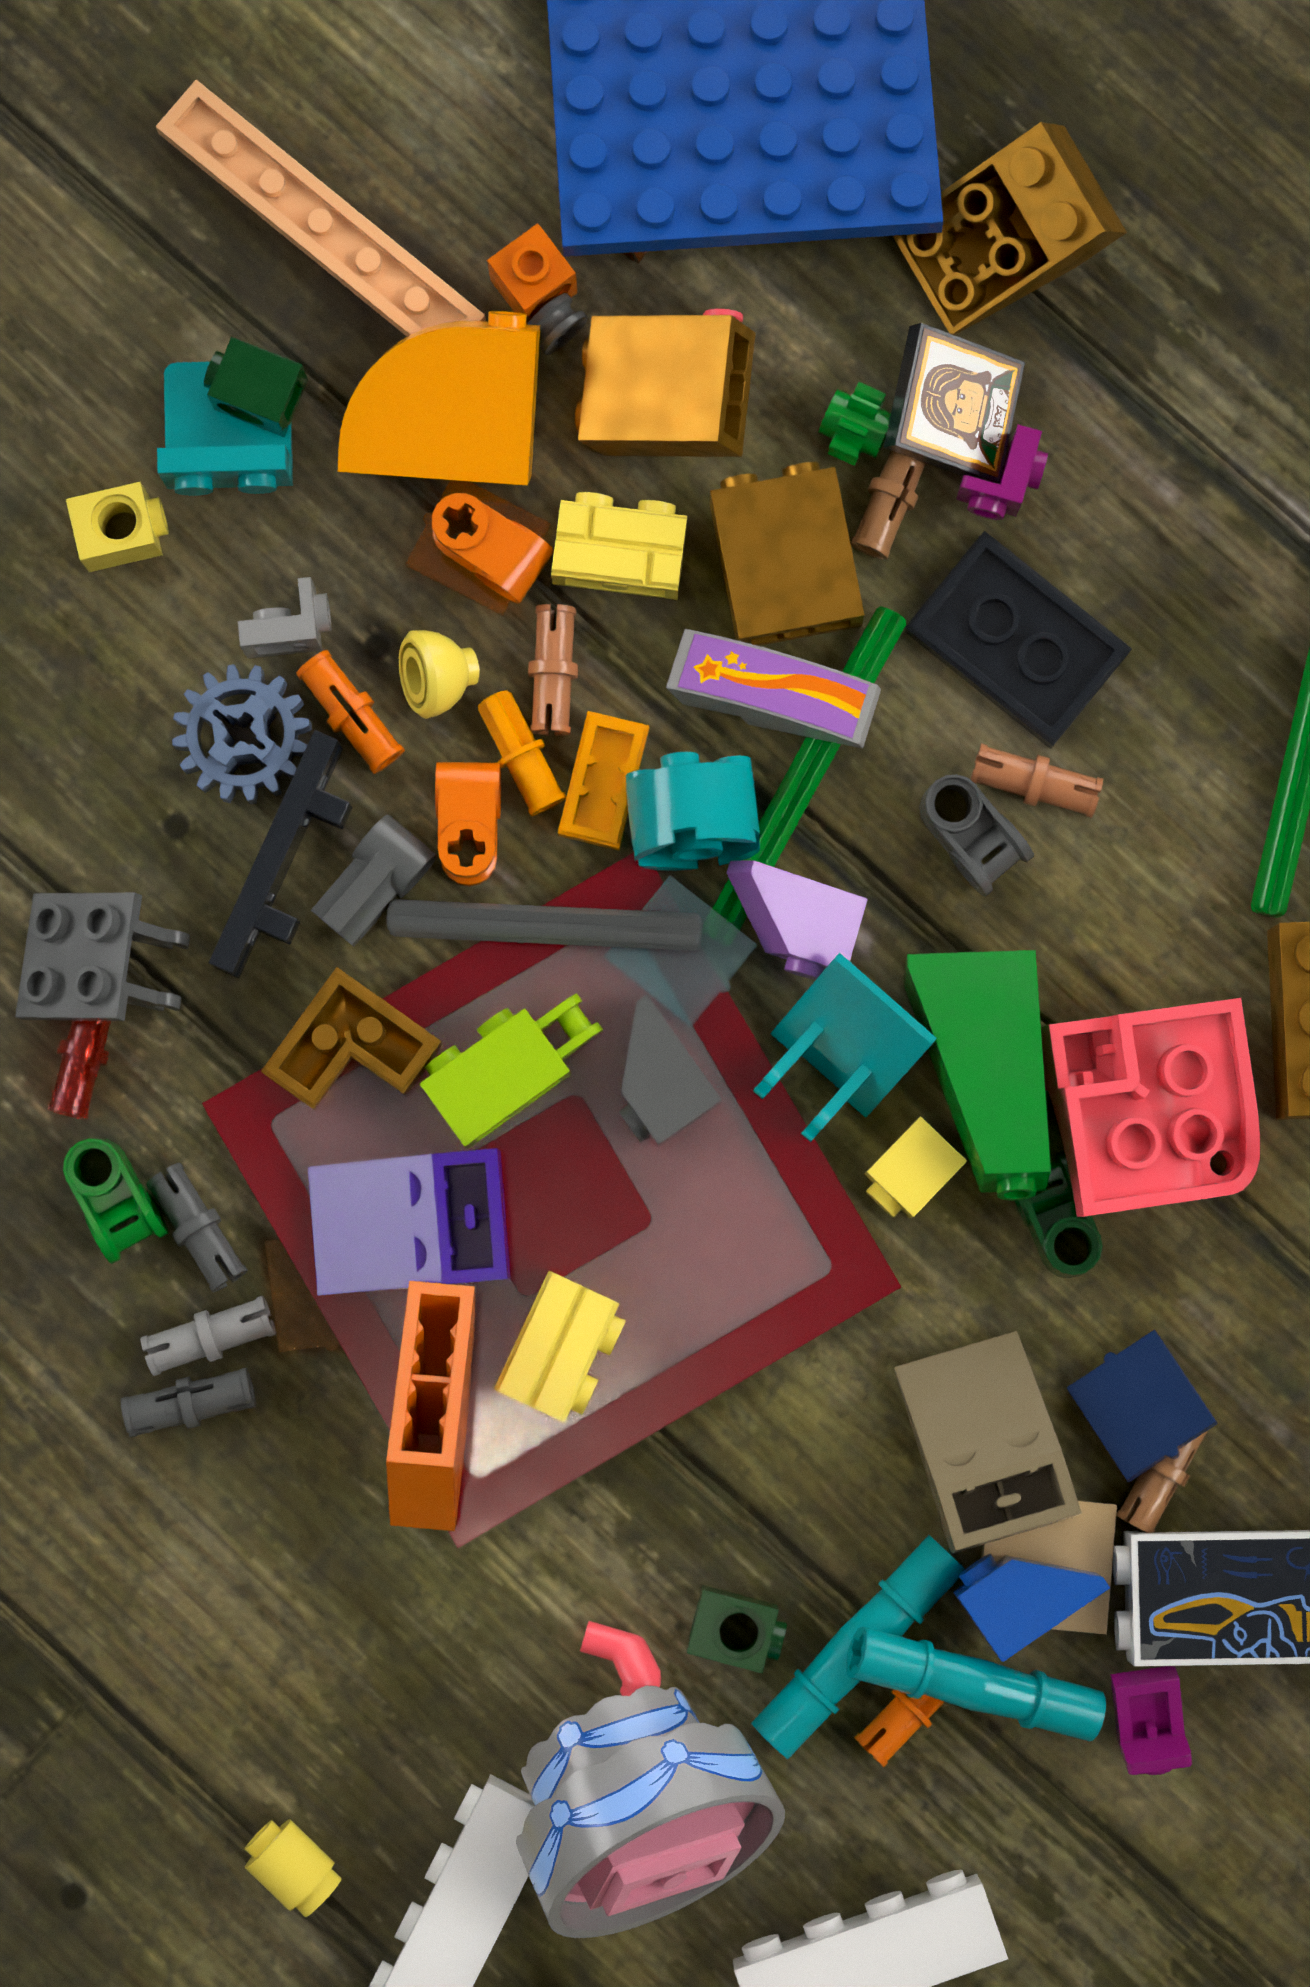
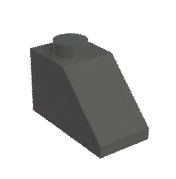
M646 994L636 1002L621 1088V1095L628 1105L618 1112L640 1143L651 1136L656 1145L660 1147L721 1104L722 1099Z

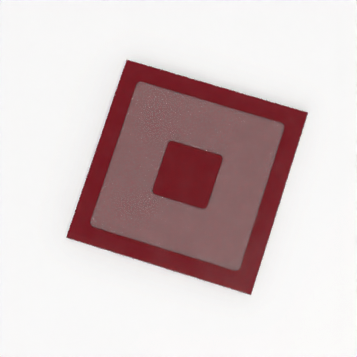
M634 852L542 905L681 912L657 870L639 866L638 860H634ZM480 941L382 998L442 1041V1045L435 1058L454 1045L463 1053L482 1039L477 1029L488 1019L507 1007L513 1015H516L525 1008L532 1019L537 1021L576 993L583 1001L578 1006L590 1023L598 1022L603 1028L600 1034L563 1060L570 1070L571 1076L469 1149L464 1147L420 1086V1083L430 1076L427 1071L424 1072L414 1087L404 1095L353 1058L315 1110L261 1072L262 1069L202 1103L389 1430L391 1427L408 1288L317 1296L308 1167L494 1148L501 1151L511 1280L453 1284L475 1286L474 1344L466 1441L455 1531H448L457 1548L901 1288L896 1276L816 1140L813 1139L809 1142L801 1134L807 1125L781 1081L779 1080L763 1099L753 1092L755 1087L773 1067L701 945L695 951ZM646 994L722 1099L721 1104L660 1147L656 1145L651 1136L640 1143L618 1112L628 1105L621 1095V1088L636 1002ZM558 1021L543 1031V1034L555 1050L571 1040ZM548 1271H552L620 1303L615 1316L626 1320L611 1355L609 1356L598 1351L591 1365L588 1375L599 1381L583 1415L571 1410L565 1422L494 1390Z

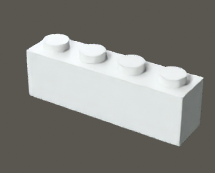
M491 1774L483 1789L471 1784L454 1820L465 1825L453 1848L441 1843L424 1879L435 1885L424 1907L413 1901L411 1902L394 1936L405 1944L394 1966L382 1960L369 1987H473L529 1876L519 1854L516 1839L518 1835L522 1834L524 1822L530 1810L535 1807L530 1794Z
M954 1870L926 1882L928 1891L906 1899L903 1898L901 1891L887 1893L871 1899L865 1903L867 1912L842 1921L840 1913H832L811 1920L803 1925L805 1934L781 1942L779 1935L774 1934L751 1941L742 1947L744 1955L733 1959V1965L739 1987H931L1008 1959L978 1875L974 1874L965 1877L963 1870Z

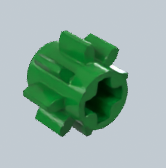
M860 381L852 395L839 389L836 390L818 433L832 439L827 454L855 466L860 453L877 458L886 439L891 415L890 412L881 409L886 393Z

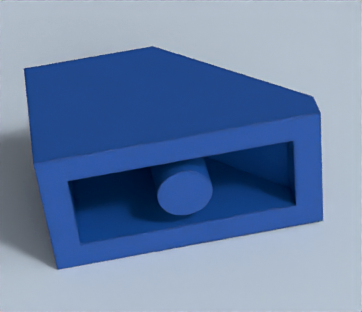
M988 1554L959 1574L964 1584L953 1591V1593L995 1655L1004 1662L1110 1589V1586L1104 1577L1096 1572L1008 1555L996 1562L993 1556Z

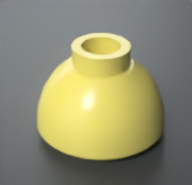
M427 630L410 631L404 638L399 650V675L408 704L413 711L425 719L438 716L451 709L461 699L467 686L478 683L479 663L474 650L470 647L460 648L452 639L438 632Z

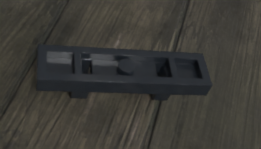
M314 730L211 956L209 964L216 969L240 978L260 932L290 945L292 943L300 921L272 907L312 817L343 829L353 808L348 801L325 791L343 751L337 739Z

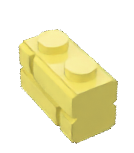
M592 492L576 493L575 502L561 500L552 562V583L554 585L678 600L687 516L675 514V505L656 500H641L638 503V509L614 507L612 497Z
M548 1271L494 1390L562 1422L566 1421L571 1410L583 1415L599 1381L588 1375L597 1352L600 1351L606 1355H611L626 1320L615 1316L620 1303L561 1275Z

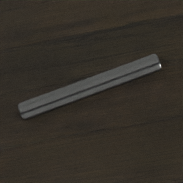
M402 899L391 901L387 911V928L390 934L395 937L695 951L700 948L703 933L700 915L685 912Z

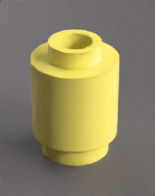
M291 1819L284 1822L280 1827L273 1820H270L245 1847V1850L252 1856L245 1865V1869L289 1911L296 1908L304 1917L312 1914L331 1895L342 1879L332 1869L335 1862Z

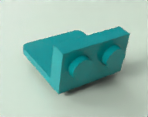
M176 362L166 367L164 371L165 448H157V473L167 489H174L175 493L180 495L199 496L211 494L213 488L238 487V491L243 493L264 494L276 491V486H293L292 421L285 437H282L214 410L207 396L209 388L204 387V377L210 362Z

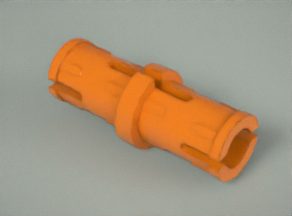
M328 650L316 654L299 668L296 675L300 680L304 681L314 697L330 716L327 719V724L336 733L342 731L369 765V769L373 774L382 771L405 751L403 746L398 744L371 708L374 700L366 691L359 693L332 659V655ZM334 691H338L340 693V695L347 702V704L350 706V708L353 710L356 716L367 728V733H363L361 731V729L351 718L349 713L345 710V708L334 696Z

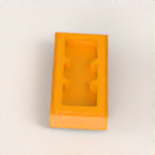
M591 711L587 712L557 833L558 836L620 851L629 815L626 795V774L640 770L650 729L649 725Z

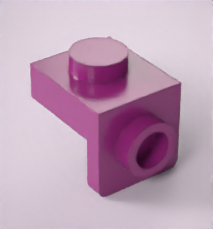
M1018 424L1011 440L1000 483L997 484L964 475L956 499L968 503L967 510L983 518L1003 520L1005 514L1016 517L1022 505L1026 488L1038 490L1043 476L1048 453L1037 450L1042 431Z
M1162 1666L1110 1674L1117 1741L1128 1774L1161 1775L1170 1772L1172 1769L1190 1767L1192 1765V1755L1185 1736L1180 1679L1176 1667Z

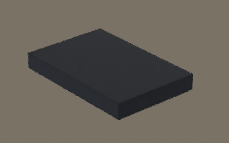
M986 531L979 536L904 629L905 633L1050 749H1052L1132 650L1131 647Z

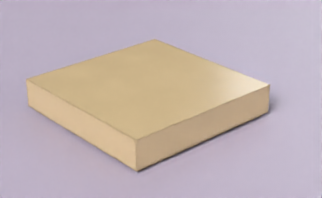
M1078 1500L1082 1512L1078 1516L982 1545L981 1558L991 1554L997 1562L1008 1555L1096 1572L1104 1577L1108 1585L1111 1586L1117 1505ZM1110 1589L1052 1629L1107 1635Z

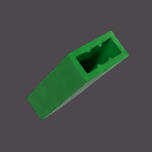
M1036 950L907 954L904 988L916 1020L937 1038L927 1050L980 1192H997V1197L1003 1200H1023L1034 1197L1036 1191H1045L1051 1173Z

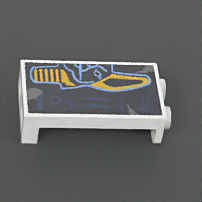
M1310 1530L1159 1533L1124 1531V1546H1114L1115 1585H1125V1611L1115 1612V1644L1117 1650H1126L1127 1661L1133 1666L1310 1664Z

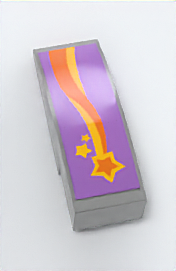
M689 629L684 630L666 686L683 705L740 716L748 725L858 748L864 747L881 692V688L877 684L805 659Z

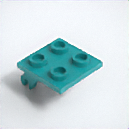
M839 953L770 1033L788 1051L755 1087L753 1092L763 1099L801 1056L804 1057L840 1089L801 1133L811 1142L846 1101L866 1118L937 1038Z

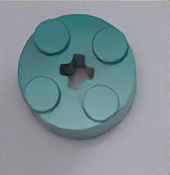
M676 752L662 756L660 758L661 768L643 769L626 774V795L632 850L634 851V860H638L639 866L653 870L699 869L698 860L718 856L719 866L729 864L730 861L750 858L760 851V830L750 757L728 756L717 759L714 762L700 763L698 753Z

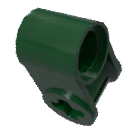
M1065 1150L1056 1153L1055 1161L1050 1162L1051 1173L1047 1183L1049 1185L1057 1182L1059 1186L1036 1194L1028 1199L1014 1200V1203L1024 1224L1029 1228L1041 1261L1047 1270L1059 1277L1073 1278L1081 1276L1096 1265L1101 1257L1103 1245L1093 1217H1077ZM1070 1230L1077 1232L1084 1238L1088 1251L1086 1258L1080 1265H1067L1058 1259L1054 1251V1241L1058 1233Z

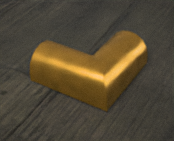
M336 967L261 1072L313 1110L316 1109L352 1058L406 1095L426 1071L424 1067L435 1058L442 1045V1041Z

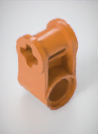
M454 493L446 496L436 505L433 511L432 530L437 548L445 556L473 573L476 578L490 589L516 604L521 603L554 553V549L540 536L525 526L507 519L469 494ZM465 514L472 517L471 530L474 533L472 536L462 532L456 540L449 537V523L447 522L449 517L455 521L461 520Z
M436 762L435 810L436 819H438L437 848L442 869L448 878L458 885L468 887L480 885L490 878L497 863L498 819L501 816L500 763ZM473 840L477 851L485 852L484 854L474 856L473 866H461L459 857L451 854V852L461 851L463 841Z

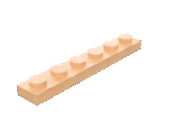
M198 80L191 84L156 125L159 135L405 336L408 337L427 327L446 322L486 321L485 314Z

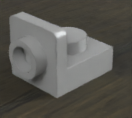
M311 577L298 578L301 615L291 616V610L288 608H266L253 612V620L238 621L240 647L247 658L322 651L320 632L331 631L330 606L327 593L317 594Z

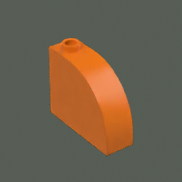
M409 1281L386 1458L390 1526L455 1531L471 1387L475 1324V1286Z

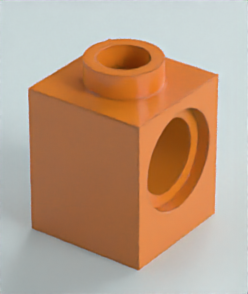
M538 223L487 260L490 281L514 312L527 314L526 324L542 307L555 297L568 293L572 298L578 293L576 272Z

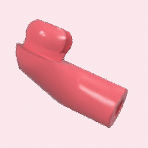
M588 1621L580 1652L613 1661L622 1681L620 1689L622 1696H630L637 1689L644 1686L660 1687L661 1670L647 1642L641 1636Z

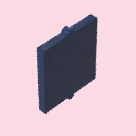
M1155 1329L1117 1355L1112 1352L1107 1353L1103 1364L1067 1387L1069 1393L1128 1482L1167 1457L1173 1460L1177 1459L1180 1455L1179 1449L1218 1424Z

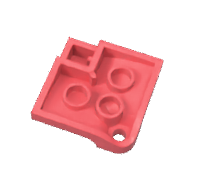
M1241 998L1041 1026L1045 1091L1049 1092L1060 1129L1077 1217L1233 1195L1244 1190L1251 1183L1260 1160V1129ZM1217 1151L1223 1154L1226 1159V1169L1221 1175L1215 1174L1210 1166V1159Z

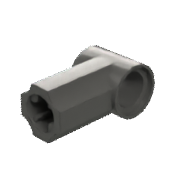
M389 814L382 817L365 835L352 854L354 859L352 863L311 909L315 915L353 947L382 916L383 912L389 907V903L395 900L397 896L403 898L421 880L437 858L436 853Z

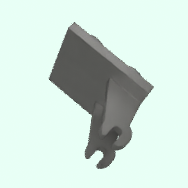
M135 892L33 893L15 1017L22 1020L125 1021L127 1004L158 1011H164V1007L180 1011L181 996L126 982L132 941L166 949H173V945L182 949H188L190 935L185 932L165 929L139 921L142 895Z

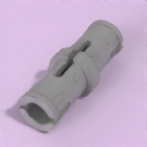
M264 1296L212 1315L207 1310L194 1314V1321L151 1336L141 1337L142 1350L144 1352L147 1351L149 1354L145 1356L151 1374L156 1376L165 1370L207 1357L211 1362L223 1358L222 1351L265 1336L276 1335L274 1322L269 1320L271 1313Z

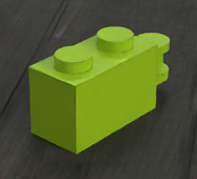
M577 993L567 998L537 1021L532 1019L525 1008L516 1015H513L507 1007L488 1019L477 1029L482 1037L477 1043L463 1053L454 1045L424 1067L430 1076L422 1081L420 1086L465 1148L469 1149L572 1075L563 1060L603 1031L598 1022L591 1024L578 1005L583 1001ZM558 1021L571 1040L555 1050L543 1034V1031Z

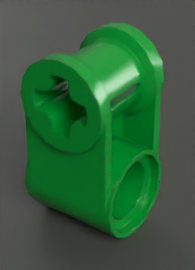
M89 1138L77 1142L69 1149L64 1158L63 1165L66 1182L84 1212L86 1223L94 1240L109 1263L113 1264L119 1261L121 1258L120 1252L155 1234L161 1238L169 1233L155 1201L146 1187L140 1182L125 1152L118 1144L109 1139ZM92 1149L104 1151L112 1163V1172L108 1180L98 1186L87 1182L80 1170L81 1160ZM136 1215L138 1216L137 1221L117 1232L115 1231L116 1226Z

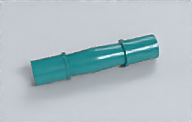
M928 1535L885 1581L882 1579L878 1583L882 1589L837 1631L804 1672L797 1669L793 1673L795 1677L760 1712L751 1724L779 1753L789 1759L832 1713L836 1714L840 1710L836 1704L860 1682L859 1680L849 1678L846 1672L849 1646L858 1628L863 1626L902 1637L914 1621H917L919 1624L924 1621L922 1617L960 1578L959 1574L965 1568L936 1540Z
M863 1626L855 1632L847 1654L846 1672L849 1678L904 1692L910 1698L919 1699L922 1695H926L968 1710L1017 1719L1023 1728L1032 1729L1036 1727L1089 1742L1097 1737L1103 1725L1106 1712V1698L1103 1691L1052 1678L1043 1671L1033 1670L1030 1674L985 1659L934 1649L931 1641L923 1639L918 1642Z

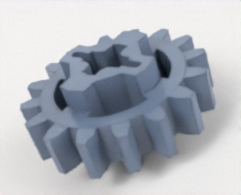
M233 664L228 665L226 672L227 680L218 683L216 678L209 672L204 674V683L208 690L202 695L189 689L186 690L184 695L193 708L190 713H174V721L187 730L186 734L173 738L172 744L176 750L190 751L191 755L186 757L180 766L186 774L195 773L199 770L203 771L197 786L204 793L211 790L216 784H220V798L223 802L231 803L236 791L243 790L247 801L250 804H256L258 788L266 786L271 793L278 796L281 794V788L277 778L282 774L293 778L296 767L291 761L294 756L302 757L307 747L305 743L298 740V735L311 731L312 725L309 719L294 718V714L304 706L298 694L285 699L282 698L287 687V682L279 675L269 685L264 684L263 669L255 665L248 679H242L238 669ZM233 695H251L243 704L225 706L220 702ZM279 711L284 725V738L281 748L271 740L269 727L276 718L274 714ZM224 719L231 725L237 724L242 728L247 727L251 723L250 729L264 749L260 750L252 743L248 745L242 741L236 743L232 748L235 740L221 720ZM204 721L213 728L215 741L208 751L210 754L208 758H206L201 744V731ZM260 763L265 767L253 774L232 775L240 765Z

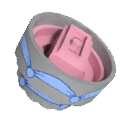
M644 1686L637 1689L630 1696L615 1695L606 1697L594 1704L587 1714L572 1716L563 1720L553 1730L547 1741L539 1742L531 1748L527 1758V1765L522 1767L521 1773L535 1807L530 1810L526 1817L522 1834L517 1836L516 1844L551 1929L565 1937H599L629 1930L671 1914L709 1894L732 1879L757 1859L772 1843L784 1823L785 1809L746 1738L738 1728L732 1724H723L716 1727L700 1723L687 1698L677 1687H670L664 1690L657 1686Z

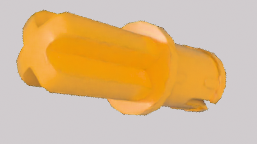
M504 690L485 698L478 705V711L502 756L498 763H500L501 768L507 767L529 808L530 816L543 813L566 800L565 793L561 791L541 752V749L545 747L543 740H535L512 693Z

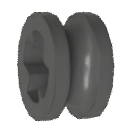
M563 293L552 299L528 322L530 325H540V338L542 340L540 348L545 355L556 352L568 343L588 320V316L583 311L575 312L572 310L571 304L573 301L568 293Z

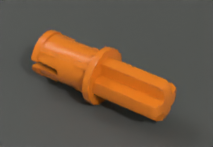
M893 1690L891 1693L895 1698L854 1739L884 1768L888 1764L887 1761L922 1725L927 1729L932 1725L929 1718L943 1705L944 1701L922 1695L919 1699L908 1697L904 1692Z

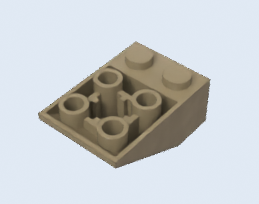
M1017 1331L894 1367L951 1554L1071 1519L1082 1513L1061 1446Z

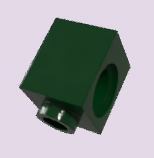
M234 337L230 338L225 353L219 351L214 353L204 377V387L209 388L207 396L214 410L282 437H285L308 382L302 364Z
M702 1585L686 1652L690 1655L763 1674L766 1658L775 1661L779 1659L787 1623L776 1620L779 1611L777 1604ZM735 1613L746 1614L757 1624V1634L754 1640L749 1645L741 1648L727 1645L719 1634L720 1626L724 1619Z

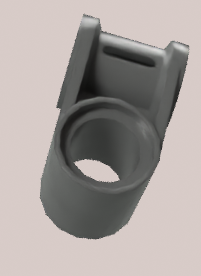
M957 774L945 775L936 780L922 795L919 810L925 827L928 828L948 852L952 862L964 878L982 896L986 897L993 891L992 883L1019 860L1028 862L1034 857L1031 847L1020 832L1006 817L996 810L977 785L969 778ZM950 789L957 791L963 796L967 811L962 821L951 823L943 820L938 815L934 803L938 792ZM998 845L1001 846L1002 849L987 863L982 864V858Z

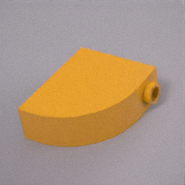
M489 311L488 321L446 322L427 327L399 341L385 352L368 370L350 398L340 429L337 472L528 486L532 476L540 325L526 324L527 314Z

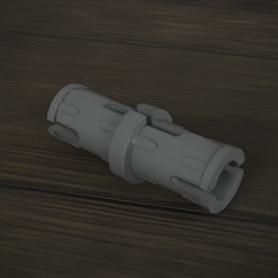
M176 1163L166 1168L168 1172L166 1177L176 1193H173L161 1172L153 1176L145 1185L148 1190L152 1191L176 1229L172 1233L175 1242L179 1247L186 1245L209 1283V1288L214 1293L227 1287L226 1282L228 1281L216 1261L221 1263L232 1283L245 1275L248 1270L245 1265H242L218 1227L221 1218L215 1208L207 1209L186 1175L183 1165Z
M247 1367L225 1373L224 1375L192 1381L189 1376L177 1379L175 1386L146 1394L121 1398L123 1420L130 1438L185 1424L187 1429L201 1426V1420L256 1407L254 1387Z

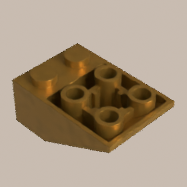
M1040 122L941 192L943 212L942 233L895 235L893 238L950 334L956 335L1076 268L1125 235L1127 231L1065 126Z

